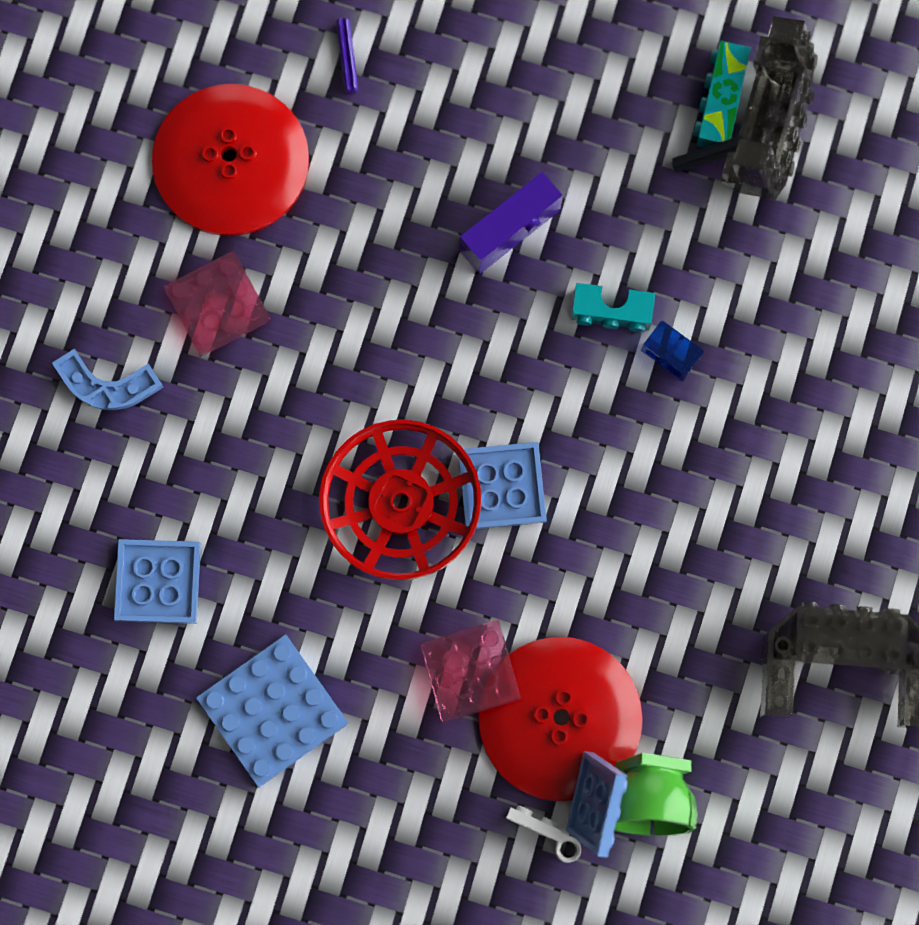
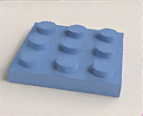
M538 442L464 449L477 471L481 487L482 505L476 529L547 522ZM459 459L461 475L467 472V470L462 461ZM471 482L462 486L466 526L470 524L474 505Z
M119 539L114 621L197 624L201 543L191 541Z
M584 751L565 831L595 855L608 857L609 849L612 848L614 843L613 832L615 824L620 817L622 794L625 793L627 787V775L595 753Z

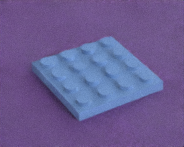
M287 635L281 637L196 697L259 788L349 724Z

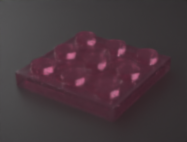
M234 250L163 286L200 357L271 321Z
M499 620L420 643L441 722L445 723L521 700Z

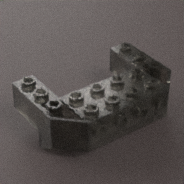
M773 16L768 37H760L753 62L756 76L739 136H744L746 141L739 140L736 152H728L720 180L722 184L740 194L776 200L786 186L788 176L792 177L794 173V154L800 150V132L802 128H806L808 121L806 110L808 104L811 105L814 99V89H812L813 75L818 60V55L814 52V43H811V32L807 30L804 20Z
M802 602L801 606H797L763 636L760 664H763L760 717L782 719L793 717L795 665L799 662L890 669V674L899 675L897 727L919 729V626L908 614H900L899 609L886 608L883 612H873L872 607L858 606L856 610H845V605L830 604L829 608H818V603Z

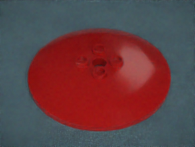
M240 84L211 86L183 99L169 112L162 122L152 150L154 180L161 197L169 209L188 225L203 232L221 236L253 233L279 220L299 198L309 169V152L306 137L292 111L268 92ZM227 150H233L237 153V156L233 161L228 162L222 158L223 153Z
M549 637L530 642L518 648L496 667L481 697L479 731L489 760L500 775L511 785L539 799L572 801L584 751L595 753L614 767L616 762L635 755L642 732V707L637 689L630 675L611 654L581 639ZM564 710L568 713L569 721L566 725L560 726L554 722L553 715L556 711Z

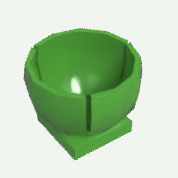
M640 753L615 763V768L627 775V787L625 793L622 794L620 817L616 821L614 831L650 836L651 820H654V836L682 835L695 830L697 822L695 796L682 778L683 774L691 772V760Z

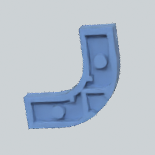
M75 349L52 362L66 386L79 400L89 406L102 410L129 408L163 388L162 383L149 364L121 380L103 381L96 378L88 370Z

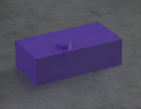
M541 172L461 235L460 253L480 275L556 215L561 209L563 195L548 177Z

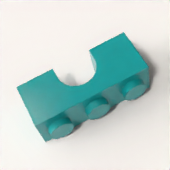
M576 283L571 320H576L577 324L590 326L592 323L603 324V327L608 329H618V326L629 327L630 331L638 333L650 330L655 293L629 290L625 305L620 308H610L602 300L603 286Z

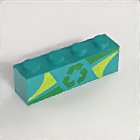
M720 41L718 49L712 50L709 64L714 65L713 72L707 73L704 88L708 89L707 97H702L699 112L703 113L702 121L696 122L693 136L698 137L696 146L704 148L731 139L751 47Z

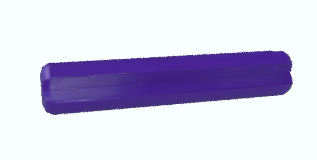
M340 18L336 20L344 91L348 94L358 92L350 20L348 18Z

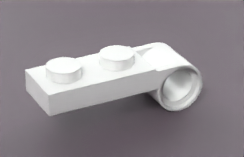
M519 805L516 809L510 808L506 819L557 842L555 854L560 861L569 863L579 858L581 854L580 843L575 838L557 829L558 823L545 817L539 821L531 817L532 811ZM564 842H571L575 846V854L571 858L564 857L560 852V847Z

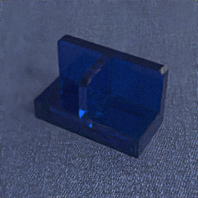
M660 321L641 348L644 354L683 382L704 353L702 348L664 321Z

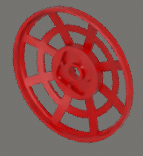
M389 420L376 423L358 431L347 439L328 463L322 478L319 494L323 526L339 554L364 573L395 581L413 580L428 576L454 561L473 537L479 522L482 505L481 487L477 471L462 446L437 427L412 420ZM410 430L427 434V437L421 449L408 446L388 448L383 432ZM373 436L378 452L366 458L356 468L354 473L339 466L343 458L355 446ZM437 439L456 453L467 472L454 478L451 477L444 464L431 455ZM409 455L417 457L412 470L395 469L391 456ZM379 460L382 461L385 474L380 476L375 483L361 477L370 466ZM427 462L438 470L444 482L429 486L427 481L421 476ZM335 475L348 482L345 494L346 515L331 519L328 497L330 485ZM471 482L474 505L470 524L466 526L454 521L458 505L456 488ZM358 487L370 493L369 508L354 512L353 498L355 489ZM449 492V511L447 517L433 512V497ZM398 495H405L409 499L408 505L403 509L394 506V499ZM373 518L382 528L376 542L372 541L358 525L359 522ZM427 521L442 527L432 539L421 544L417 530L423 527ZM350 525L357 538L371 549L364 563L356 559L338 539L335 529ZM449 531L463 536L459 545L448 556L429 567L425 555L426 551L439 544ZM392 533L407 534L411 548L397 550L385 546ZM381 554L396 558L414 556L419 570L407 573H393L378 570L374 566Z

